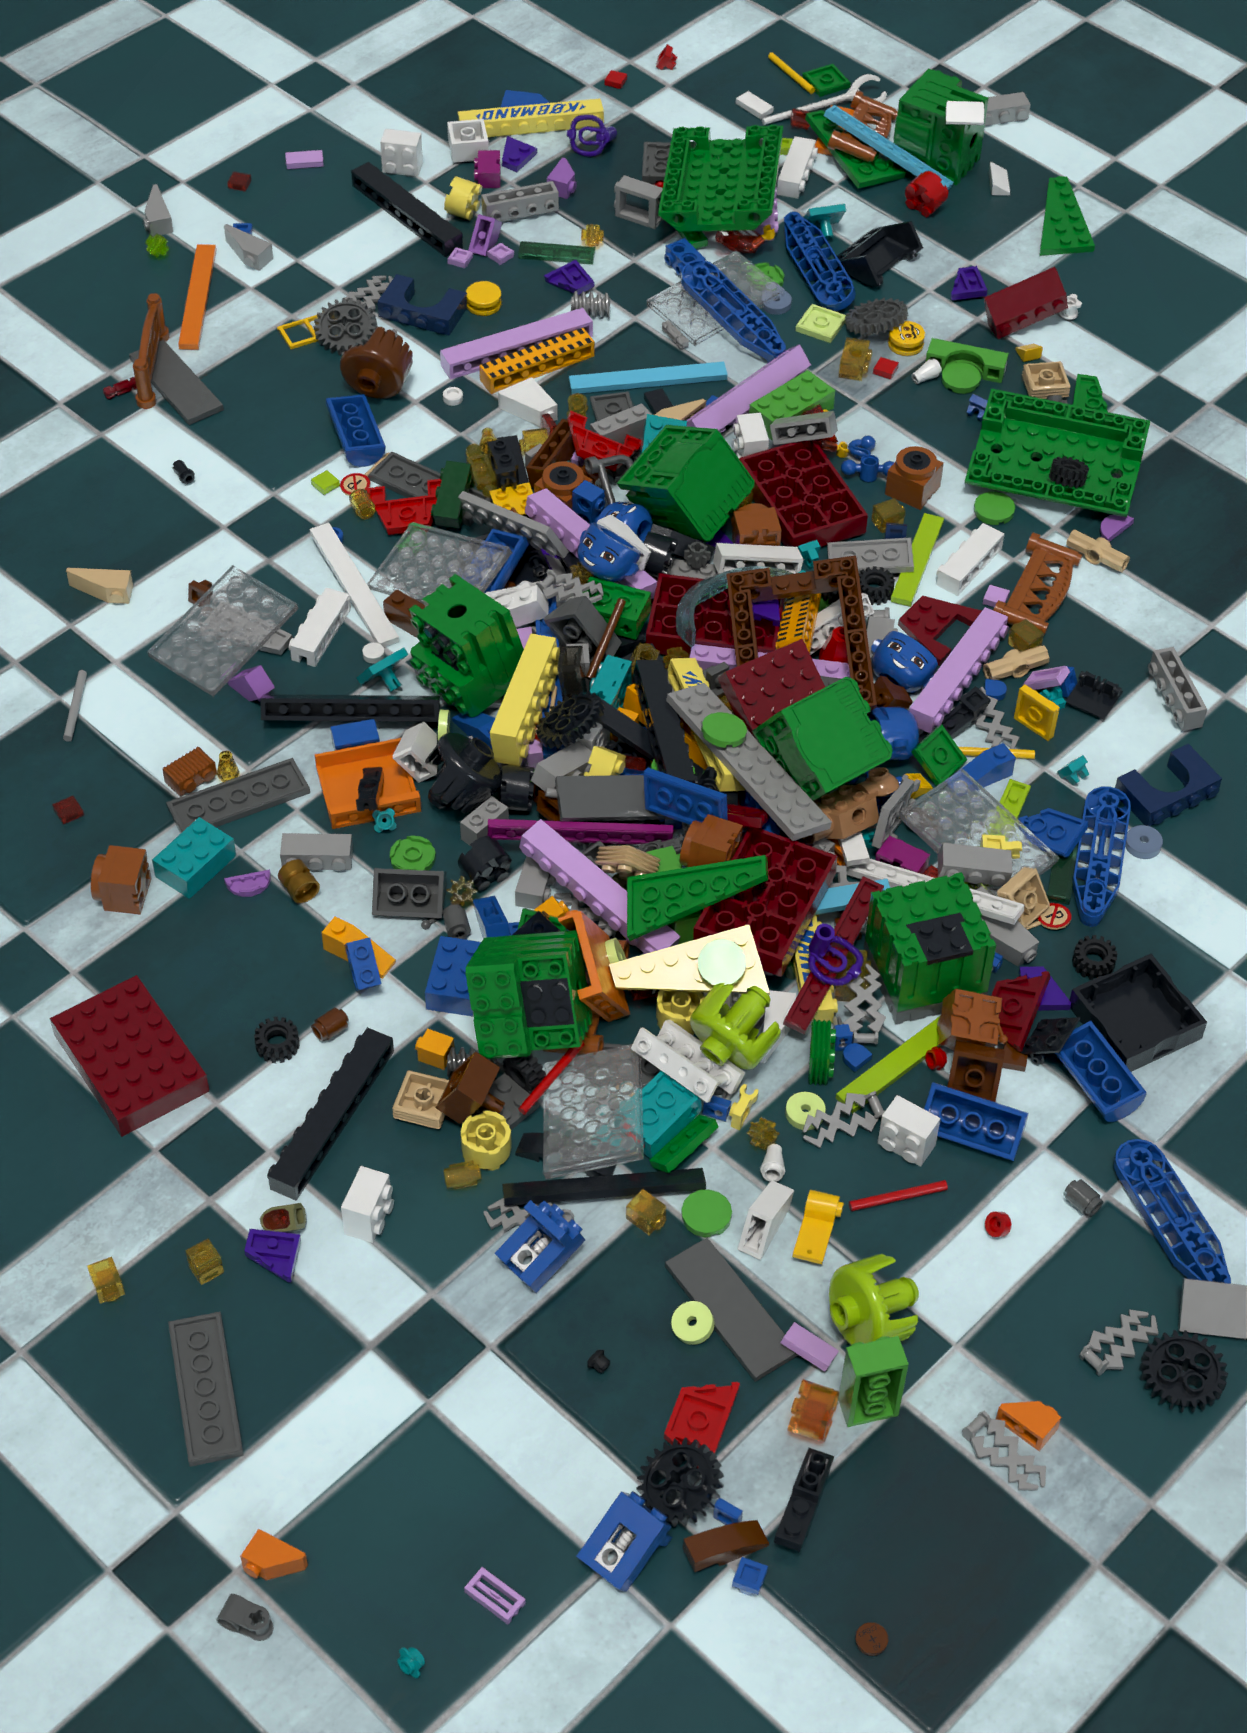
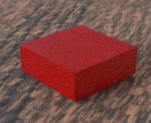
M611 70L604 80V85L621 89L627 80V74Z
M880 357L873 368V374L892 379L898 369L899 362Z

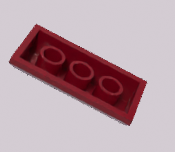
M1055 267L984 297L988 326L997 339L1068 309L1067 295Z

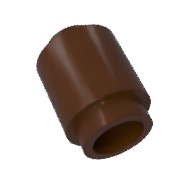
M334 1007L315 1019V1023L311 1025V1028L320 1041L329 1040L348 1027L347 1022L349 1019L342 1009L338 1010Z

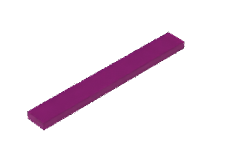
M488 819L487 836L496 840H521L522 835L538 821ZM544 821L568 842L596 843L601 841L602 843L645 844L656 840L663 842L673 839V825Z

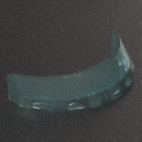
M750 566L736 568L711 575L697 582L684 594L679 602L676 612L678 635L690 647L695 645V606L728 588L727 573L769 567ZM770 567L771 577L794 574L786 570Z

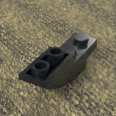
M808 1448L794 1483L791 1497L776 1532L774 1543L799 1552L801 1551L821 1500L834 1456Z

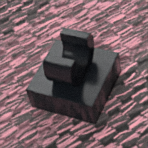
M514 465L494 469L497 489L506 491L505 487L510 486L516 489L518 484Z

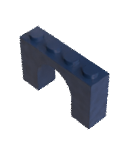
M399 274L395 275L377 301L378 317L450 336L467 310L468 304L467 292L449 288L442 300L436 305L430 307L413 306L409 302L415 294L414 278Z
M1189 744L1172 751L1167 767L1185 787L1180 791L1163 792L1157 790L1136 769L1117 777L1115 788L1127 795L1130 800L1131 811L1144 825L1160 824L1164 819L1172 815L1176 816L1183 810L1194 807L1201 801L1213 798L1218 794L1222 778Z

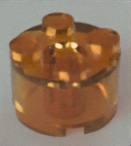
M803 1379L798 1395H801V1397H795L791 1408V1413L795 1414V1417L792 1416L790 1419L788 1432L825 1442L833 1422V1413L837 1408L839 1391Z

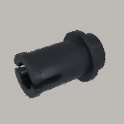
M177 460L173 463L172 469L178 474L179 480L182 483L190 484L194 481L195 473L185 465L184 461Z

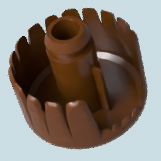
M376 327L364 346L362 344L359 346L351 345L343 353L340 360V371L346 383L358 393L372 398L386 399L397 395L403 388L413 364V353L409 350L407 342L403 344V338L400 335L395 337V332L391 330L385 331L384 327Z

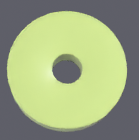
M440 710L438 741L441 736L450 733V710Z
M617 938L605 941L606 953L610 964L626 960L624 951Z
M799 1092L792 1095L787 1101L785 1114L792 1126L803 1130L808 1114L815 1117L817 1109L825 1113L826 1108L823 1100L818 1095L811 1092ZM811 1124L808 1130L815 1129V1127Z
M689 1301L683 1303L675 1310L671 1324L679 1340L686 1344L695 1345L704 1342L710 1337L714 1330L715 1322L711 1311L706 1305L697 1301ZM691 1320H697L694 1326H689Z

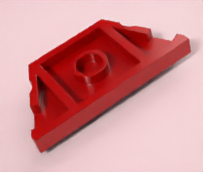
M731 1382V1386L716 1387L715 1384L704 1385L699 1388L695 1386L682 1387L666 1427L664 1439L672 1446L675 1438L681 1445L684 1438H687L691 1444L696 1439L701 1445L706 1444L710 1451L716 1454L740 1389V1383Z

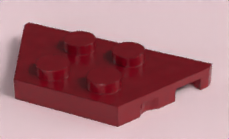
M727 804L728 821L741 824L743 828L746 826L762 828L769 820V815L764 809Z
M1048 971L1041 972L1042 976L1027 978V975L1013 980L997 981L991 996L1002 998L1001 1012L999 1013L1000 1026L1003 1034L1008 1037L1007 1043L1017 1051L1022 1052L1051 978Z

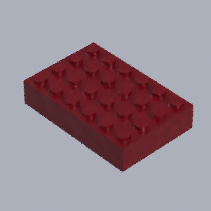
M815 440L792 442L739 458L754 479V487L750 495L755 503L763 504L768 508L775 507L781 527V541L784 546L798 547L799 545L817 540L822 547L830 542H838L866 533L868 514Z
M659 573L646 632V646L653 643L659 654L690 658L692 644L735 649L728 583L725 581ZM785 598L778 599L780 622L783 619L782 612L785 608ZM764 618L761 621L755 619L758 652L770 653L777 650L776 642L778 641V632L781 627L774 626L773 621Z
M803 639L730 669L717 678L734 715L743 720L747 730L753 736L752 730L776 713L825 688Z
M749 827L732 860L766 855L768 860V880L704 908L694 926L693 940L750 925L763 971L782 977L836 874L837 855L792 841L789 838L760 828Z
M137 975L50 1018L54 1036L121 1137L209 1092L206 1073Z

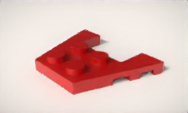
M570 411L567 417L576 454L584 460L593 456L598 460L616 455H625L630 458L641 448L642 440L628 434L623 444L585 429L587 417ZM623 463L605 466V469L616 471Z
M427 480V496L386 501L385 486L366 488L367 495L387 534L406 533L410 523L429 530L434 519L431 516L432 505L436 504L437 501L435 496L436 488L441 485L442 480Z

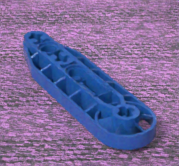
M789 212L784 217L786 247L821 307L832 311L846 308L853 302L856 295L850 277L822 231L803 218L798 212ZM825 243L827 247L821 249L820 247ZM796 245V247L791 251L790 246ZM831 255L834 257V259L827 260ZM798 257H803L799 262L796 260ZM819 260H821V261L823 262V264H824V266L826 267L827 271L823 268V266L821 265V263H820ZM813 263H815V265L818 267L819 272L821 273L820 275L814 267ZM839 266L841 271L835 272L834 270ZM803 269H810L807 273L803 271ZM817 280V282L814 283L813 285H811V283L809 282V281ZM851 289L850 294L846 297L845 291Z
M693 260L683 267L681 284L684 289L741 346L763 357L768 363L786 351V345L782 341L773 322L714 264L705 260Z
M1101 786L1093 789L1088 793L1084 804L1082 819L1088 821V827L1092 828L1093 832L1084 833L1078 842L1072 887L1080 921L1089 927L1097 926L1120 887L1131 804L1125 793L1113 787ZM1119 800L1124 804V807H1118ZM1117 810L1123 812L1124 815L1117 818ZM1115 832H1124L1123 840L1115 837ZM1098 835L1100 836L1099 847L1096 854L1094 853V849L1096 843V836ZM1106 837H1109L1107 855H1104ZM1081 842L1090 845V850H1080ZM1122 849L1121 857L1112 854V850ZM1078 860L1088 863L1087 867L1077 868ZM1110 867H1119L1118 875L1110 872ZM1076 877L1085 880V885L1078 886ZM1107 884H1117L1113 892L1107 889Z
M1133 1139L1121 1144L1114 1158L1116 1175L1172 1264L1188 1279L1231 1283L1220 1240L1163 1152L1155 1144L1147 1140ZM1152 1160L1159 1161L1161 1168L1154 1164ZM1171 1180L1177 1188V1190L1179 1191L1178 1193L1175 1191L1174 1187L1170 1183ZM1139 1193H1140L1141 1196L1143 1197V1199H1144V1201L1146 1202L1147 1206H1145L1144 1203L1142 1202V1200L1140 1199V1197H1139V1195H1138ZM1183 1200L1186 1202L1192 1213L1188 1211V1209L1183 1203ZM1152 1213H1153V1215L1155 1216V1218L1157 1219V1221H1158V1223L1160 1224V1226H1157L1156 1222H1155L1154 1219L1152 1218V1216H1151ZM1196 1220L1199 1222L1200 1226L1202 1227L1205 1233H1202L1201 1229L1195 1222ZM1163 1234L1167 1235V1237L1173 1245L1172 1247L1169 1245L1168 1241L1166 1240ZM1208 1241H1211V1243L1216 1249L1217 1254L1215 1253V1251L1213 1250ZM1176 1254H1179L1182 1261L1176 1256Z

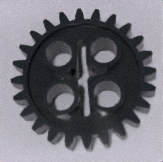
M581 691L578 696L576 693H573L571 698L566 696L563 702L557 701V706H551V711L545 712V717L539 719L540 724L536 725L538 728L536 730L537 737L545 747L549 746L550 749L555 746L559 749L562 744L567 747L569 742L575 744L576 739H583L585 733L590 734V729L596 728V722L602 720L600 716L604 715L603 710L605 709L603 702L595 693L591 694L590 691L586 694Z
M1173 1330L1171 1337L1166 1332L1163 1333L1161 1339L1155 1337L1152 1344L1148 1343L1146 1352L1143 1353L1141 1358L1143 1360L1140 1365V1369L1143 1370L1141 1379L1147 1380L1145 1389L1153 1388L1151 1397L1159 1395L1161 1397L1159 1404L1161 1405L1166 1401L1170 1402L1169 1408L1171 1410L1175 1405H1179L1180 1412H1183L1185 1406H1188L1193 1413L1197 1405L1202 1410H1205L1207 1403L1211 1406L1214 1405L1216 1398L1220 1399L1222 1390L1225 1389L1227 1384L1225 1381L1228 1373L1225 1372L1227 1363L1220 1362L1223 1354H1214L1216 1345L1208 1347L1206 1345L1207 1338L1200 1342L1198 1340V1333H1195L1190 1338L1186 1330L1182 1336H1179L1177 1331ZM1171 1353L1176 1354L1179 1357H1174L1171 1355ZM1196 1363H1201L1205 1367H1200ZM1163 1375H1168L1172 1379H1167ZM1189 1385H1194L1198 1389H1193Z
M675 1438L673 1446L670 1447L664 1442L663 1451L655 1448L656 1456L654 1458L646 1457L650 1464L640 1467L645 1472V1475L637 1476L642 1485L636 1487V1490L642 1494L641 1497L646 1500L643 1505L651 1511L653 1508L661 1511L667 1516L665 1522L668 1523L669 1521L673 1527H676L678 1520L684 1526H687L688 1518H691L696 1523L698 1513L706 1517L705 1508L707 1506L710 1508L715 1507L711 1502L712 1498L720 1499L721 1497L716 1492V1489L724 1487L718 1480L724 1477V1474L719 1470L722 1465L716 1459L717 1456L714 1452L710 1451L706 1444L701 1445L696 1439L691 1444L687 1438H684L681 1445ZM687 1460L686 1464L680 1467L681 1463ZM663 1478H666L662 1484L658 1485ZM702 1479L701 1483L694 1487L695 1483ZM680 1497V1500L673 1504L674 1500Z

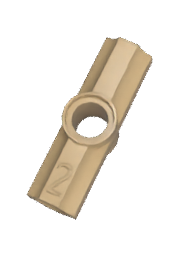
M1075 529L1070 533L1066 542L1067 546L1085 554V558L1091 564L1096 565L1101 562L1121 573L1126 569L1130 560L1129 556L1111 548V544L1105 538L1100 537L1095 540Z
M1038 646L1022 652L1013 649L1008 651L1003 658L984 664L983 671L986 679L999 680L1011 675L1014 678H1020L1026 675L1029 669L1049 663L1050 657L1045 646Z

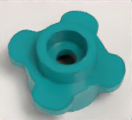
M388 808L386 811L375 810L372 817L375 819V831L382 832V830L388 829L393 831L396 828L393 817L395 812L393 809Z
M402 1647L399 1650L400 1657L397 1659L400 1669L404 1673L418 1678L420 1676L419 1669L425 1664L423 1655L416 1648L409 1647L406 1649Z

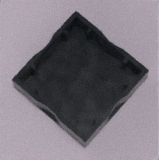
M1152 954L1128 963L1114 973L1097 977L1072 989L1070 995V1009L1076 1017H1080L1079 1021L1082 1024L1092 1021L1131 1072L1201 1040L1207 1025L1204 1017L1191 1001L1177 989L1169 974Z

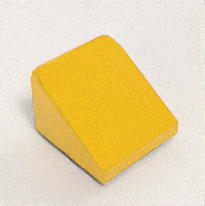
M1033 343L1016 347L1015 350L1022 361L1026 362L1041 358L1043 348Z
M920 773L905 774L908 776V779L913 781L918 779L921 781L919 789L911 794L910 799H915L933 789L932 785Z

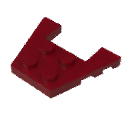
M922 595L899 618L898 626L909 637L918 641L930 651L940 666L950 655L951 649L936 640L956 620L971 627L982 611Z

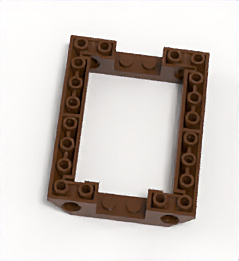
M856 555L813 561L814 571L771 577L770 567L727 573L737 666L759 657L753 611L754 602L839 591L850 678L858 683L859 692L862 698L868 702L871 709L870 712L877 708Z

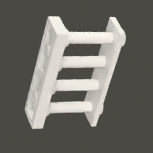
M670 1019L664 1022L658 1036L653 1035L643 1027L640 1028L631 1046L633 1051L706 1103L710 1102L717 1086L729 1094L735 1093L746 1073L729 1060L723 1066H719L709 1060L700 1050L703 1042Z

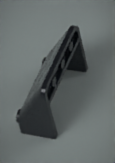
M912 221L870 230L838 254L837 257L848 275L869 286L877 287L883 283L884 278L882 274L904 257H907V260L917 257V253L923 249V246Z

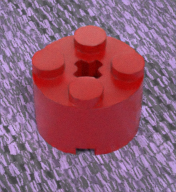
M931 171L919 174L905 189L907 207L921 212L925 217L932 214L948 198V189L946 185L943 187L942 179Z

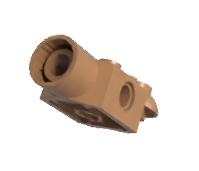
M875 768L868 772V777L865 781L857 785H843L838 790L825 794L813 801L832 823L830 829L803 837V841L807 844H813L823 838L845 839L878 823L879 814L876 797H885L899 788L898 780L888 772L887 768Z

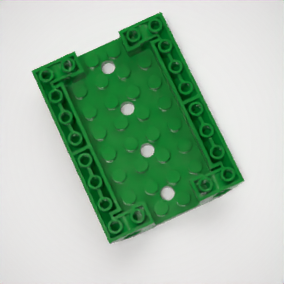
M747 126L745 139L736 138L733 140H711L710 127L673 128L658 211L659 216L678 231L755 230L773 212L783 126Z
M991 388L982 419L981 432L976 449L973 450L964 483L1127 517L1151 421ZM999 449L1001 452L994 453L991 450ZM1062 456L1068 459L1071 457L1073 460L1078 459L1079 462L1083 461L1085 465H1088L1089 471L1085 485L1083 487L1079 486V488L1074 486L1070 488L1068 485L1062 486L1061 483L1056 484V481H1052L1049 478L1053 459H1057V457L1062 458ZM1038 457L1041 460L1036 462L1033 461L1031 458ZM1112 474H1119L1121 477H1120V478H1114V477H1112L1111 475H1112Z

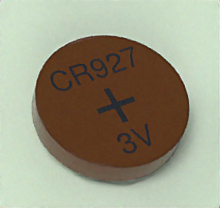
M869 1622L858 1628L855 1642L862 1653L875 1656L881 1654L886 1649L888 1634L881 1625Z

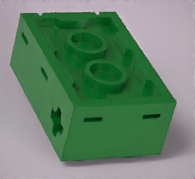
M590 576L588 583L591 581H595V585L601 583L604 593L602 600L592 603L608 624L618 598L625 600V606L614 632L616 635L636 640L651 612V592ZM590 589L587 590L590 598L600 595L598 591L591 595Z

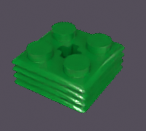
M814 1019L812 1021L808 1077L810 1085L814 1083V1085L819 1084L821 1086L824 1084L826 1086L828 1078H833L836 1029H831L832 1022L830 1020L827 1022L823 1020L821 1022L820 1019L818 1021Z

